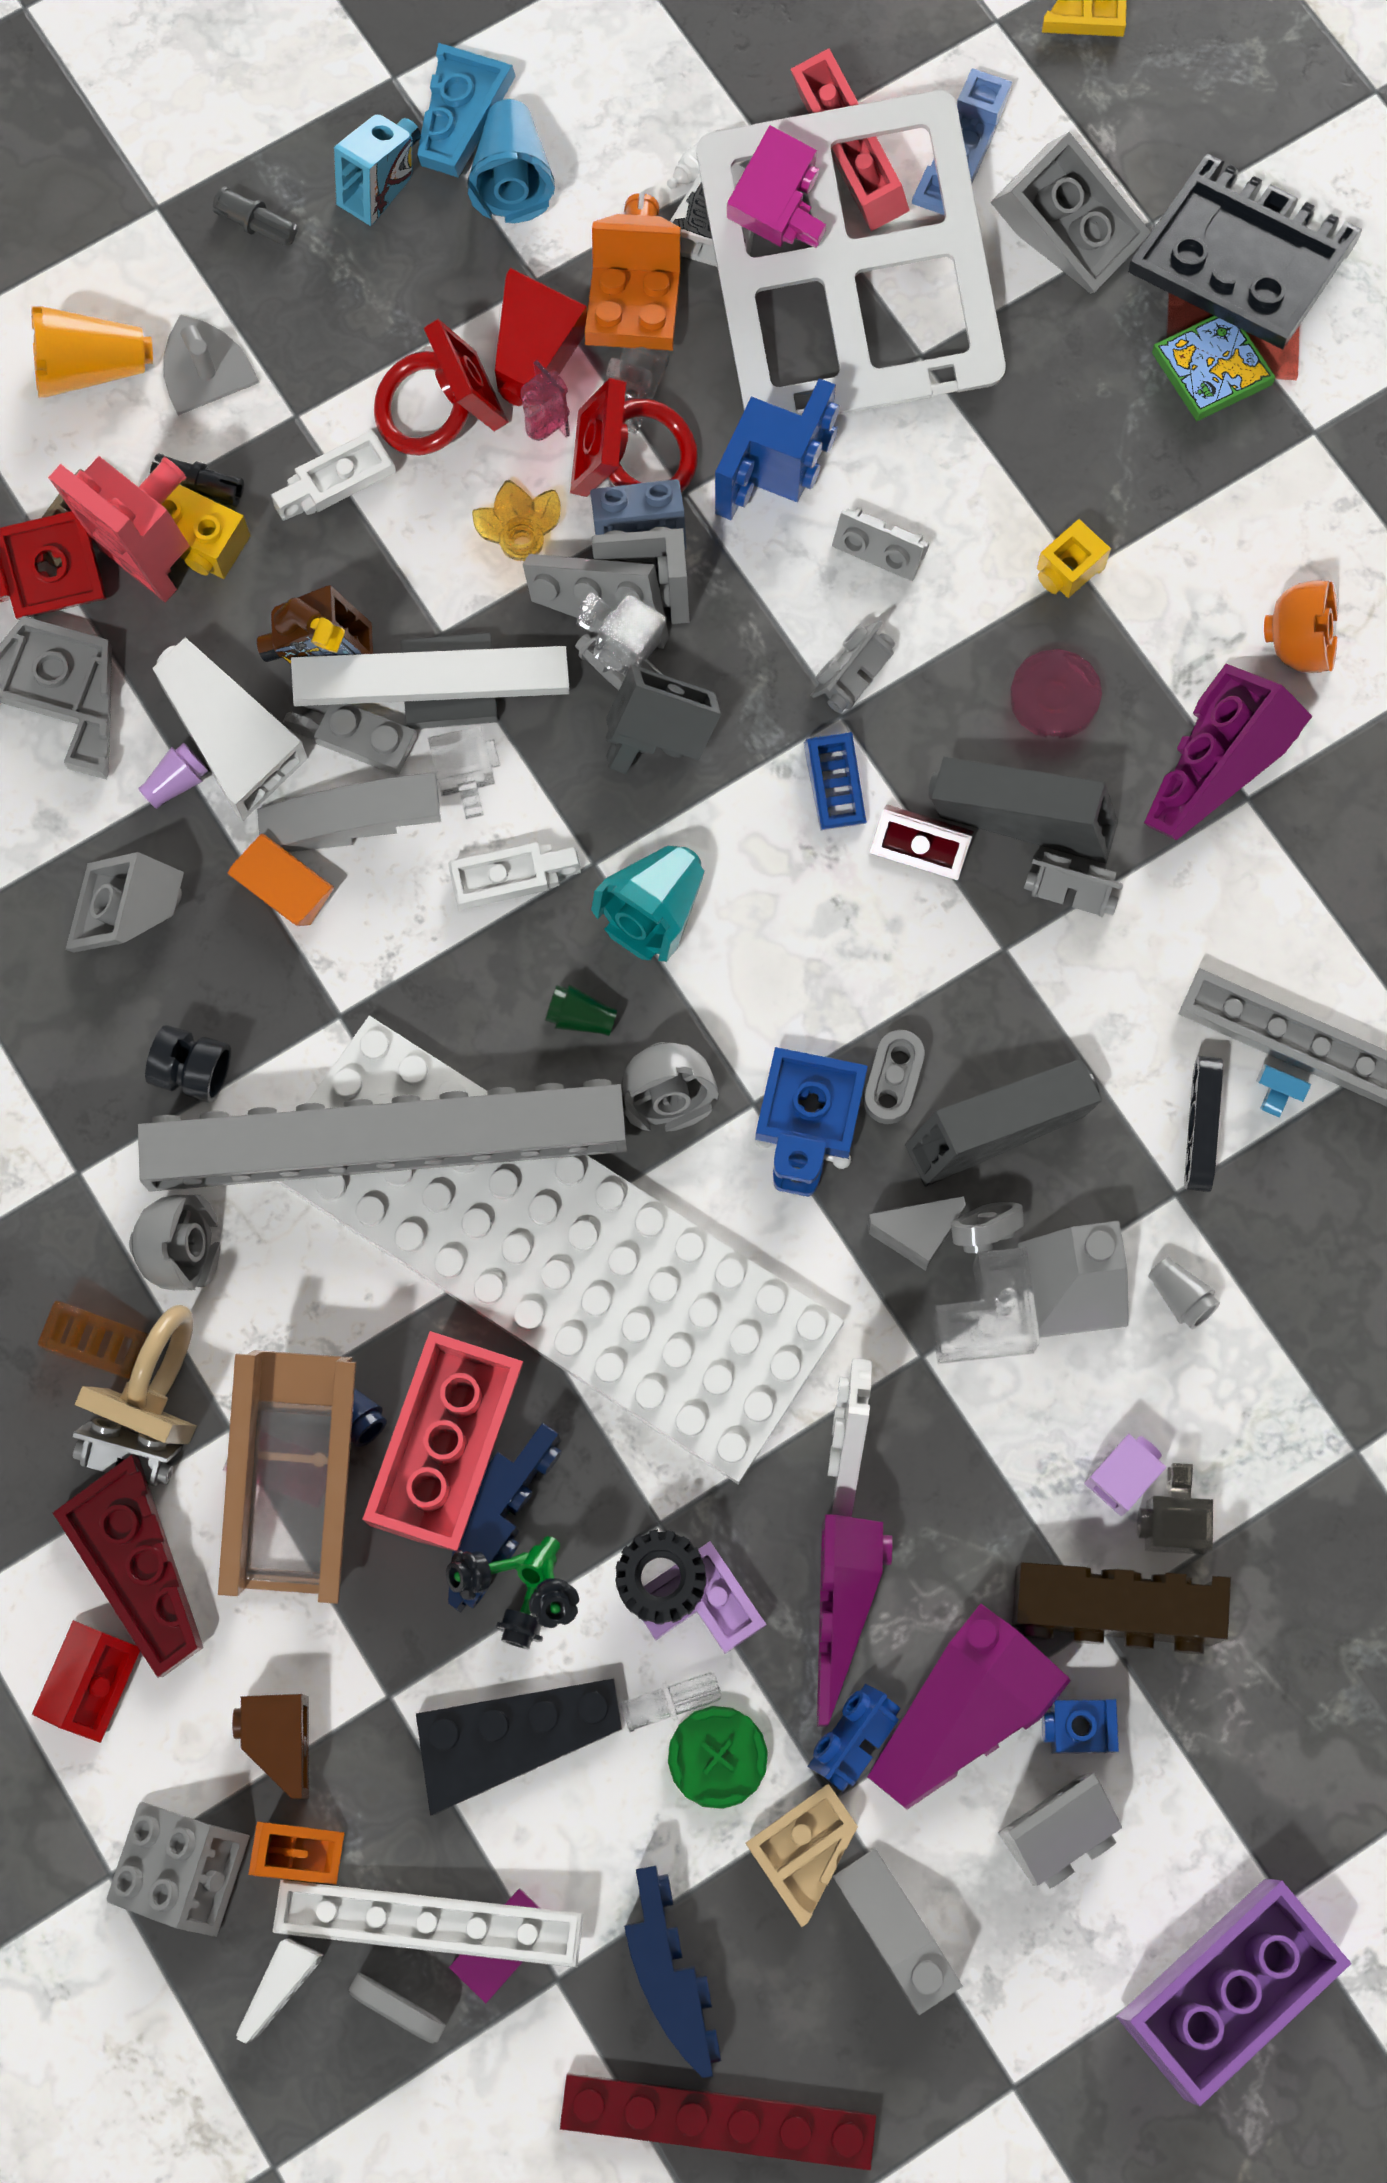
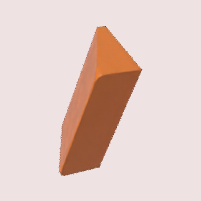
M260 834L227 872L232 878L296 926L311 925L334 889V886L265 834Z

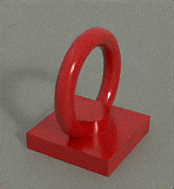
M439 319L424 327L434 352L423 351L413 353L395 363L382 378L374 400V419L380 435L389 446L408 455H427L447 446L463 429L469 412L493 431L509 423L476 350ZM427 369L436 370L435 376L438 384L448 400L453 404L451 413L446 422L434 433L424 437L407 436L400 432L393 422L391 413L393 396L403 380L411 374Z
M609 378L578 410L570 493L587 497L590 495V491L596 489L607 477L615 486L642 483L631 477L620 464L628 441V426L624 423L635 417L655 419L665 425L674 435L680 450V463L677 472L669 480H679L682 493L692 481L698 462L696 441L691 429L676 411L661 402L642 398L625 402L626 382Z

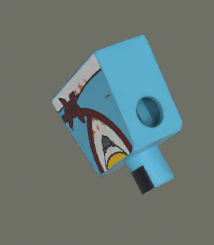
M374 115L334 147L336 205L369 226L375 223L412 176V147L421 138L420 130L413 121L403 118L395 124L382 115Z

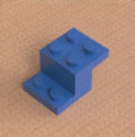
M819 378L802 415L751 396L715 471L716 515L732 521L738 506L744 508L747 505L754 486L797 503L804 488L810 490L813 488L821 464L817 463L822 451L827 453L830 451L838 431V427L833 426L840 408L839 404L834 403L836 384Z

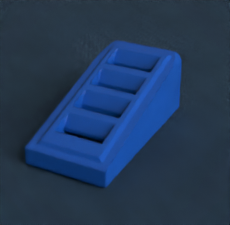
M852 732L806 739L804 742L805 756L820 831L866 824ZM841 751V760L820 763V754ZM845 769L846 777L823 780L822 772ZM844 786L849 788L850 794L826 798L825 789ZM852 803L853 812L829 816L828 807Z

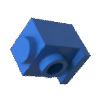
M1116 1699L1055 1700L1050 1707V1711L1046 1712L1042 1717V1738L1044 1743H1051V1754L1119 1752ZM1077 1716L1084 1717L1089 1723V1731L1085 1736L1075 1734L1072 1729V1721Z

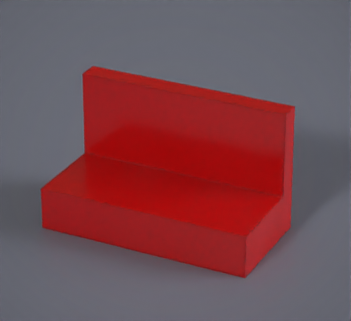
M73 1620L31 1715L60 1729L101 1743L138 1658L139 1648L134 1644Z

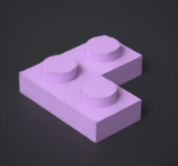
M711 1541L698 1549L705 1565L706 1585L704 1595L695 1606V1610L674 1623L655 1624L650 1621L643 1622L654 1639L658 1640L698 1613L724 1654H726L764 1628L766 1623ZM674 1565L645 1585L644 1589L657 1597L672 1594L679 1586L681 1580L678 1566Z

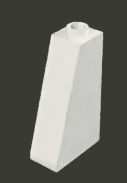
M186 637L176 646L168 647L159 656L153 670L162 689L234 812L244 821L308 759L302 742Z

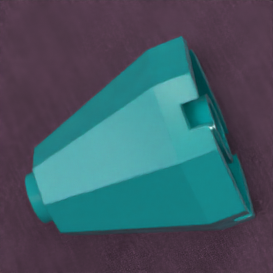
M665 846L605 878L594 891L591 911L597 919L604 914L609 921V924L604 928L609 937L641 960H651L655 954H659L658 961L667 962L678 949L705 872L701 866V860L694 851L687 847Z

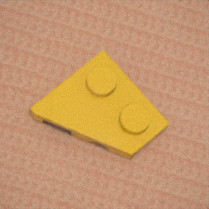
M1057 0L1051 11H1047L1044 16L1042 33L1124 37L1127 0Z

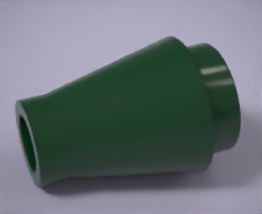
M570 984L568 988L556 985L545 1021L556 1024L555 1029L599 1033L609 1036L616 1018L617 1009L606 1006Z

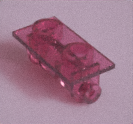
M536 360L533 362L535 377L528 381L521 389L523 411L526 415L524 417L526 434L533 440L542 441L559 429L567 438L570 436L568 420L570 411L566 401L567 386L557 372L554 370L548 372Z

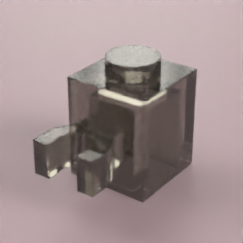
M1172 1463L1171 1467H1167L1168 1497L1152 1496L1146 1501V1508H1139L1137 1535L1138 1538H1145V1551L1204 1555L1213 1550V1499L1191 1498L1193 1464Z

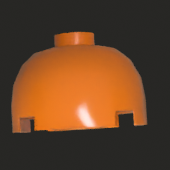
M1322 580L1298 583L1284 591L1278 598L1273 615L1265 616V642H1274L1276 655L1286 666L1299 672L1321 673L1322 671L1333 670L1337 652V636H1333V621H1338L1334 584L1330 581Z

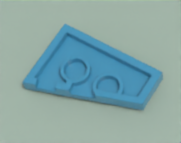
M438 43L436 52L438 64L436 74H432L430 84L432 92L429 110L425 112L417 156L421 166L459 178L480 141L490 108L496 102L503 100L516 75L511 64Z

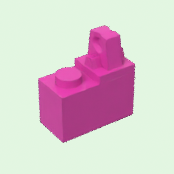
M769 125L727 202V218L780 247L784 241L792 244L796 238L817 248L826 232V224L809 214L811 206L803 202V193H801L802 191L808 194L818 177L820 169L815 167L817 150Z

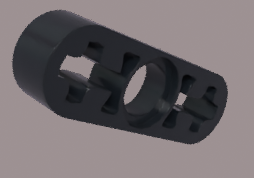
M1197 1056L1195 1060L1184 1173V1188L1186 1190L1210 1192L1213 1186L1223 1078L1222 1058Z

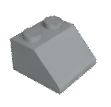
M1092 1773L1079 1776L998 1833L1031 1884L1039 1886L1046 1882L1050 1889L1075 1872L1070 1864L1087 1853L1092 1860L1114 1846L1117 1842L1112 1835L1123 1827L1099 1780Z

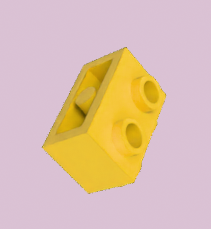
M179 484L161 505L168 510L190 545L180 558L185 560V563L199 574L207 576L209 573L225 579L251 537L244 515Z

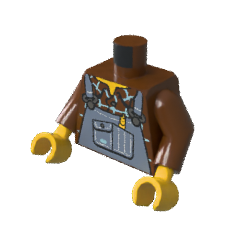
M331 585L298 598H291L287 602L275 606L271 612L272 633L264 634L257 638V649L265 662L283 658L291 664V657L373 654L372 623Z

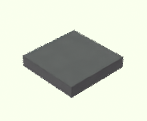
M488 632L400 640L401 653L492 649L491 633ZM496 697L404 702L406 726L412 729L498 722Z

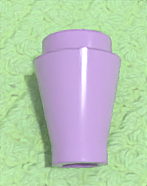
M182 743L176 750L173 747L170 748L146 782L138 789L158 809L163 803L203 782L200 777L208 769L185 743Z

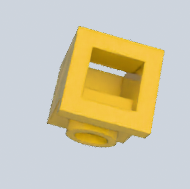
M1078 519L1040 552L1036 568L1039 571L1038 579L1042 586L1050 593L1056 594L1061 591L1069 598L1096 573L1100 574L1105 569L1111 548ZM1067 565L1073 567L1074 570L1072 571Z

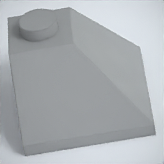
M139 852L87 863L65 950L74 953L122 944L172 917L182 897L180 887L184 872Z
M1119 1221L1069 1227L1017 1244L1032 1339L1128 1326L1127 1263Z

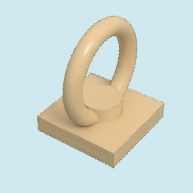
M176 1305L168 1309L158 1319L140 1350L130 1380L126 1383L122 1394L108 1388L82 1386L75 1405L163 1443L189 1444L197 1426L163 1412L168 1400L166 1395L179 1373L191 1341L193 1331L191 1311L183 1305ZM171 1337L167 1352L161 1363V1366L157 1371L154 1379L150 1383L157 1361L166 1343Z

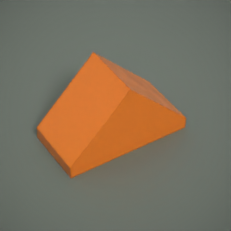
M257 1822L248 1875L337 1885L345 1832L271 1822Z

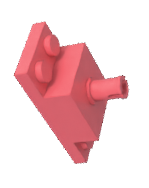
M100 456L84 472L79 470L76 475L60 464L48 478L99 550L166 603L177 590L168 577V574L171 572L170 568L190 546L168 510L161 505L176 487L187 478L182 470L168 458L163 457L160 464L138 487Z

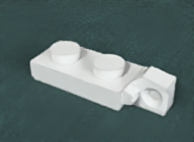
M369 431L295 468L296 474L287 480L289 486L271 494L274 507L283 521L299 515L303 511L310 515L396 473L395 465L375 432Z
M538 841L448 862L458 910L548 891L549 888L560 885L558 879L581 873L575 847L552 852L550 844L539 845Z

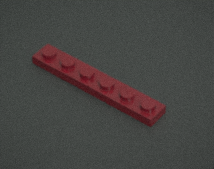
M567 2073L560 2130L871 2170L876 2114Z

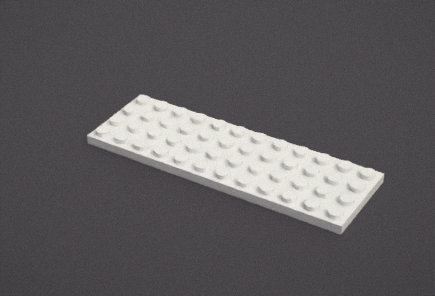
M368 1016L307 1103L323 1104L326 1109L344 1107V1102L354 1099L371 1100L374 1105L392 1103V1098L402 1095L419 1096L420 1101L440 1099V1094L450 1091H463L468 1093V1097L487 1095V1091L373 1017ZM588 1155L276 1181L738 1485L845 1321Z

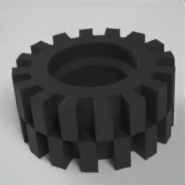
M652 1530L649 1531V1534L644 1536L640 1534L635 1537L634 1541L629 1546L626 1545L622 1550V1556L619 1561L617 1560L615 1582L620 1598L631 1613H634L645 1622L650 1621L655 1624H664L666 1622L674 1623L680 1621L683 1616L689 1615L695 1610V1606L704 1595L706 1571L697 1547L695 1548L691 1544L689 1539L684 1536H678L675 1532L666 1530V1532ZM667 1558L673 1561L680 1570L681 1580L679 1586L668 1596L657 1597L651 1595L642 1585V1571L645 1565L653 1559Z

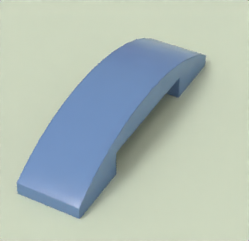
M973 68L957 100L972 183L989 147L1012 85L1011 81ZM933 160L931 166L927 165L912 198V204L945 215L935 161Z

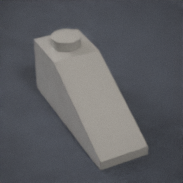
M875 1848L832 1876L910 2005L918 2015H921L963 1987L936 1941Z

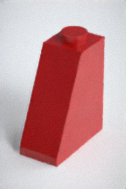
M512 268L506 274L495 362L497 389L507 402L515 406L524 405L536 411L585 336L587 306Z

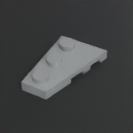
M529 554L522 564L532 602L600 626L603 620H606L618 633L660 649H664L668 642L669 634L655 566L653 564Z

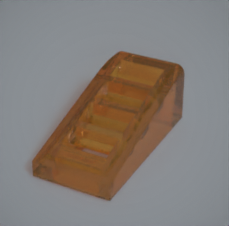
M56 1300L38 1340V1346L55 1355L130 1380L137 1357L149 1334ZM69 1319H72L74 1322L65 1344H62L60 1340ZM86 1325L93 1326L84 1351L77 1349ZM106 1331L113 1333L104 1357L96 1356ZM125 1337L131 1339L132 1342L123 1364L119 1365L114 1362Z

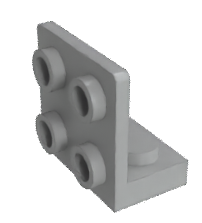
M656 527L649 531L629 533L614 530L603 535L592 536L593 558L596 560L653 564L658 585H660L663 607L671 608L672 624L690 623L683 528Z
M140 1802L107 1895V1902L176 1929L217 1937L250 1835L203 1823L163 1808Z

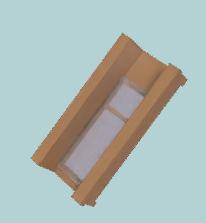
M254 1350L248 1354H235L218 1595L239 1596L246 1588L318 1594V1602L339 1603L356 1362H352L353 1357Z

